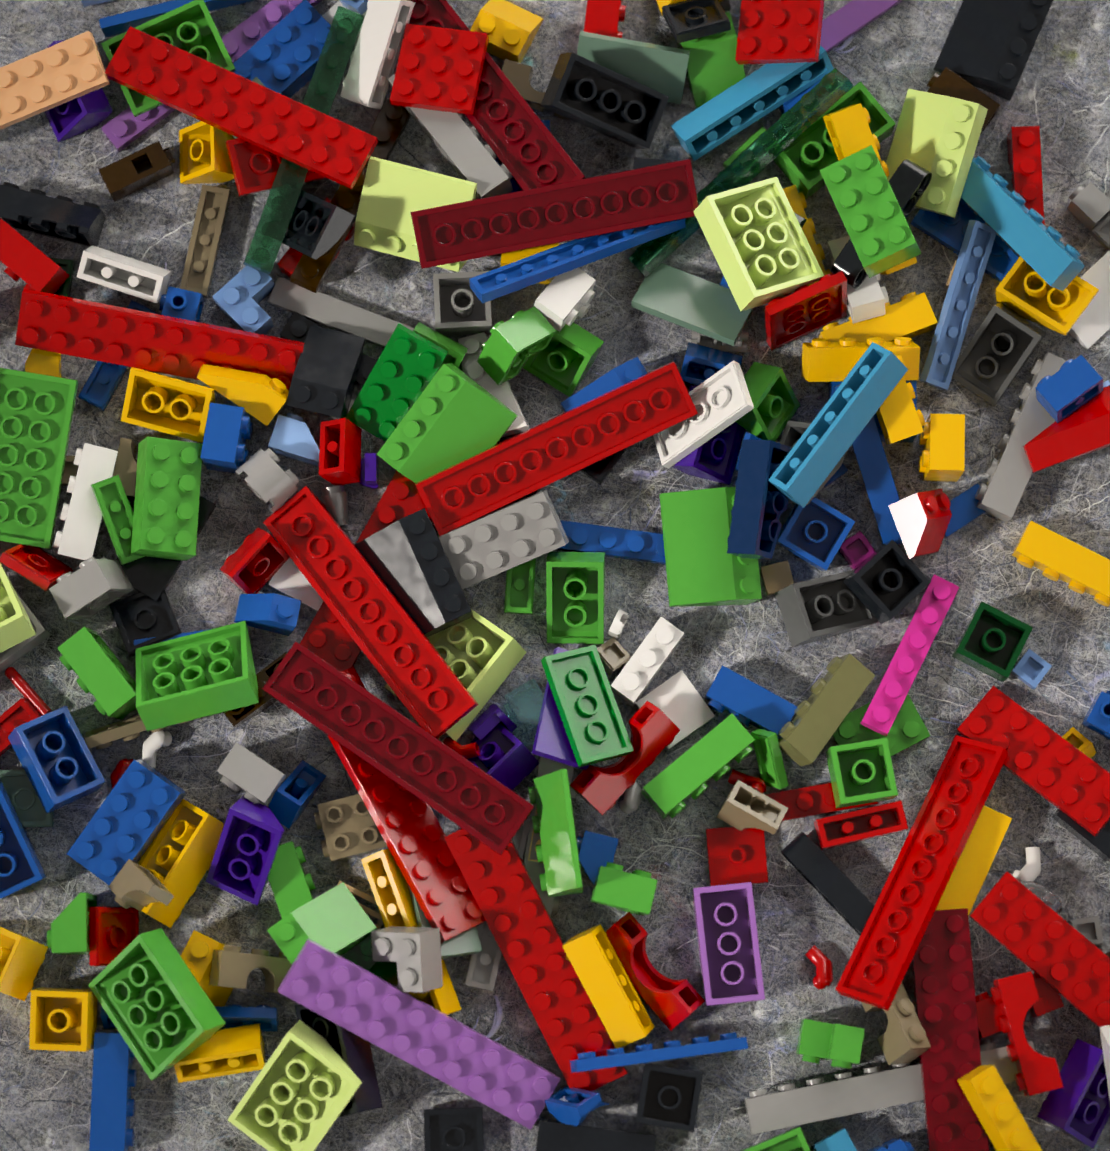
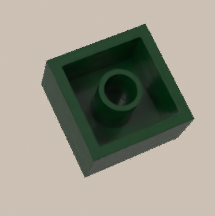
M981 601L976 607L952 657L1004 682L1008 679L1033 627Z

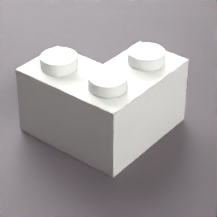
M580 268L557 275L536 299L534 306L560 332L566 324L570 326L578 316L583 318L591 307L590 301L595 295L593 287L596 280Z

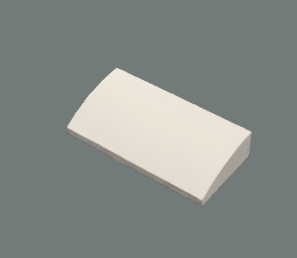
M1110 250L1080 277L1099 289V292L1069 331L1086 350L1110 329Z

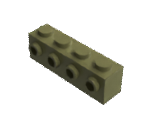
M850 653L842 657L836 656L830 661L826 667L828 670L824 678H820L814 683L810 689L812 694L809 699L803 700L795 710L796 717L792 722H787L779 732L781 736L778 740L780 749L800 767L814 762L875 677L871 671Z

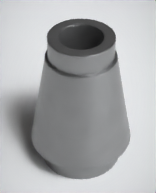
M344 485L321 489L323 496H320L323 506L339 526L347 525L348 491L344 490Z

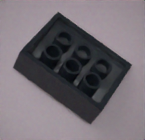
M963 0L933 70L942 73L945 67H947L974 87L1010 101L1053 0Z
M425 508L397 520L355 545L426 638L473 617L472 610Z

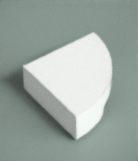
M618 610L609 629V636L616 639L620 638L629 617L627 612Z

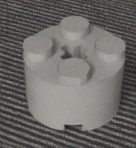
M260 448L235 473L238 476L241 473L246 476L243 483L264 505L269 501L273 505L269 510L274 513L299 490L296 485L300 481L289 469L285 472L277 464L280 459L270 448L266 451Z

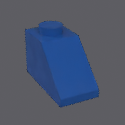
M275 593L240 594L234 623L246 621L247 626L289 636L296 628L302 600Z
M303 760L276 790L268 806L279 823L287 828H290L300 817L326 778L325 774Z
M585 830L583 837H577L578 857L581 867L594 887L598 867H606L607 862L613 863L619 839Z

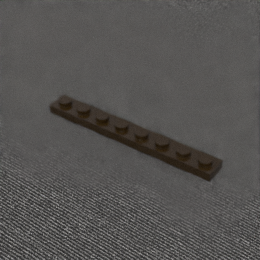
M388 98L369 131V134L378 139V143L371 156L384 160L389 159L411 118L410 113L404 106L391 105ZM368 162L353 189L340 185L331 201V204L355 215L351 224L335 245L315 260L303 254L290 277L291 283L317 293L356 220Z

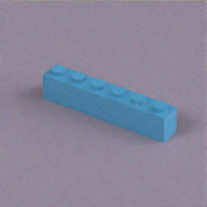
M820 45L818 62L766 64L672 124L671 127L680 145L695 161L835 70L826 50Z
M980 156L976 159L973 158L961 197L1051 287L1064 291L1085 267L1078 259L1081 254L1071 245L1067 244L1065 246L1060 241L1062 235L1051 226L1047 228L1042 223L1044 218L1032 208L1028 210L1024 206L1026 200L1016 191L1011 193L1006 188L1008 182L999 174L995 173L993 175L989 171L991 167L989 163Z
M872 342L768 481L783 495L804 508L907 372L908 368L891 351Z

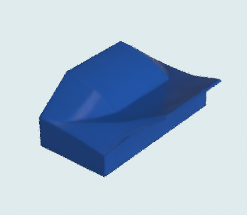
M565 1086L545 1100L548 1111L560 1123L576 1127L584 1121L589 1112L610 1104L603 1102L598 1092L574 1087L569 1088V1086Z

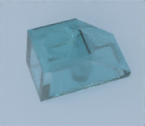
M533 678L506 694L504 697L507 703L503 707L511 720L517 718L520 724L537 728L544 694Z

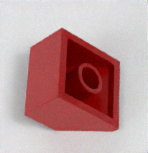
M942 488L919 492L888 505L909 559L939 551L952 516L949 498L943 493Z
M257 528L244 539L243 544L238 550L225 560L220 570L245 594H257L290 557L268 532Z

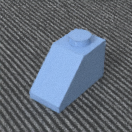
M287 413L286 416L278 415L268 447L276 454L319 467L320 450L305 422H302L303 418L291 413Z

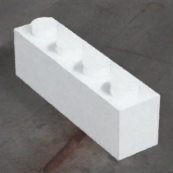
M368 0L365 19L359 28V38L355 50L350 57L351 63L347 76L342 83L340 97L366 107L382 108L389 86L388 78L393 74L402 45L406 23H409L415 2L409 0Z
M84 443L83 449L77 448L73 464L79 467L76 476L70 475L67 492L72 493L70 504H63L60 520H64L65 524L63 532L57 531L53 547L59 548L58 555L83 561L93 556L102 514L91 484L112 477L118 451Z

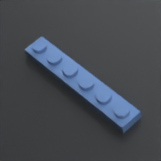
M969 220L920 378L921 382L942 390H948L997 233L991 226L977 220Z

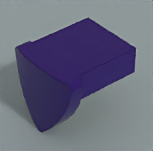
M365 453V457L361 459L360 482L357 483L371 489H378L379 462L376 453Z
M491 704L467 729L481 741L499 722L511 733L517 726L498 705Z

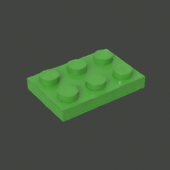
M908 694L886 737L860 724L870 703L848 713L832 735L837 746L887 738L891 757L930 737Z

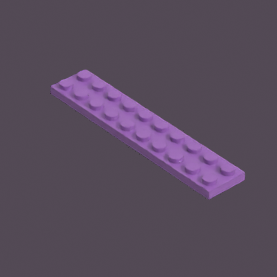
M307 939L278 988V992L530 1130L546 1105L545 1100L551 1097L561 1080L554 1073L407 992L400 991L396 986L310 939Z

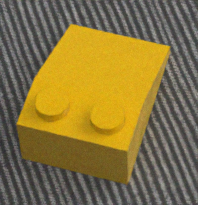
M1020 256L995 291L997 302L1003 303L1030 321L1066 336L1099 292V289L1076 276L1064 291H1060L1051 287Z

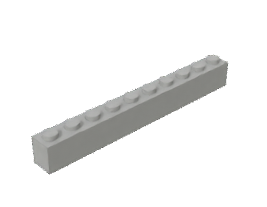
M1027 1041L1034 1049L1033 1041ZM995 1042L980 1045L981 1065H994L1004 1083L1014 1082V1074H1017L1018 1070L1016 1063L1011 1062L1009 1059L1007 1047L996 1048ZM910 1063L892 1065L893 1069L882 1071L881 1065L865 1068L864 1075L854 1077L852 1071L835 1074L836 1080L824 1082L823 1077L806 1080L807 1086L796 1088L795 1083L778 1086L779 1092L767 1094L766 1089L749 1092L750 1098L744 1099L750 1133L753 1135L924 1100L921 1063L910 1065Z

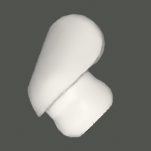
M163 730L153 732L143 743L142 760L151 767L156 768L157 751L162 746L166 747L171 744V733Z
M1026 847V865L1021 870H1015L1012 874L1024 886L1030 885L1041 873L1040 847Z

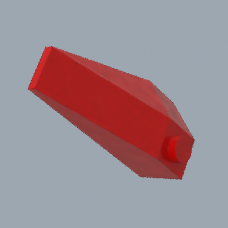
M1110 386L1104 387L1103 391L1061 422L1057 423L1055 421L1023 446L1033 473L1110 446Z

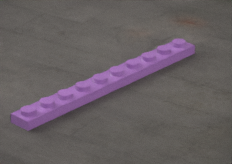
M272 0L223 36L222 40L232 62L237 61L304 0ZM322 0L307 1L314 7ZM162 104L134 117L129 106L101 127V130L118 152H120L176 109Z

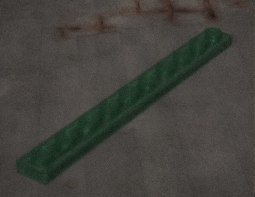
M341 6L337 7L302 104L329 115L365 16ZM284 158L281 159L246 254L244 265L267 274L271 273L308 169Z
M836 68L826 74L815 87L804 94L790 110L785 112L752 145L741 152L727 168L722 170L715 179L698 192V205L707 196L747 185L854 86L851 81ZM696 216L685 218V228L644 243L628 259L647 277L700 228Z

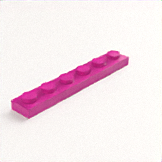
M935 574L933 575L860 723L861 725L885 737L888 735L958 592L959 586Z

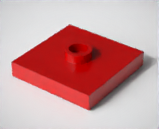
M18 544L3 552L0 557L2 564L45 591L57 584L56 579L65 573L73 572L72 568L35 546Z
M735 827L706 829L710 886L752 882V884L768 883L764 830L744 828L740 831Z
M89 907L90 966H108L139 935V910L132 907L128 909L124 907Z

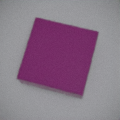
M859 531L843 542L838 551L852 570H856L875 552V549L862 532Z

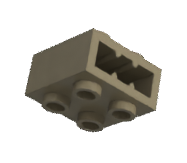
M359 794L317 804L319 812L314 813L317 829H323L325 840L321 841L325 858L330 857L332 863L388 849Z

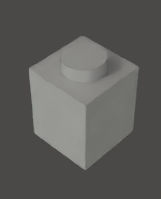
M1092 182L1085 188L1080 185L1069 196L1072 201L1067 209L1090 231L1110 213V199Z

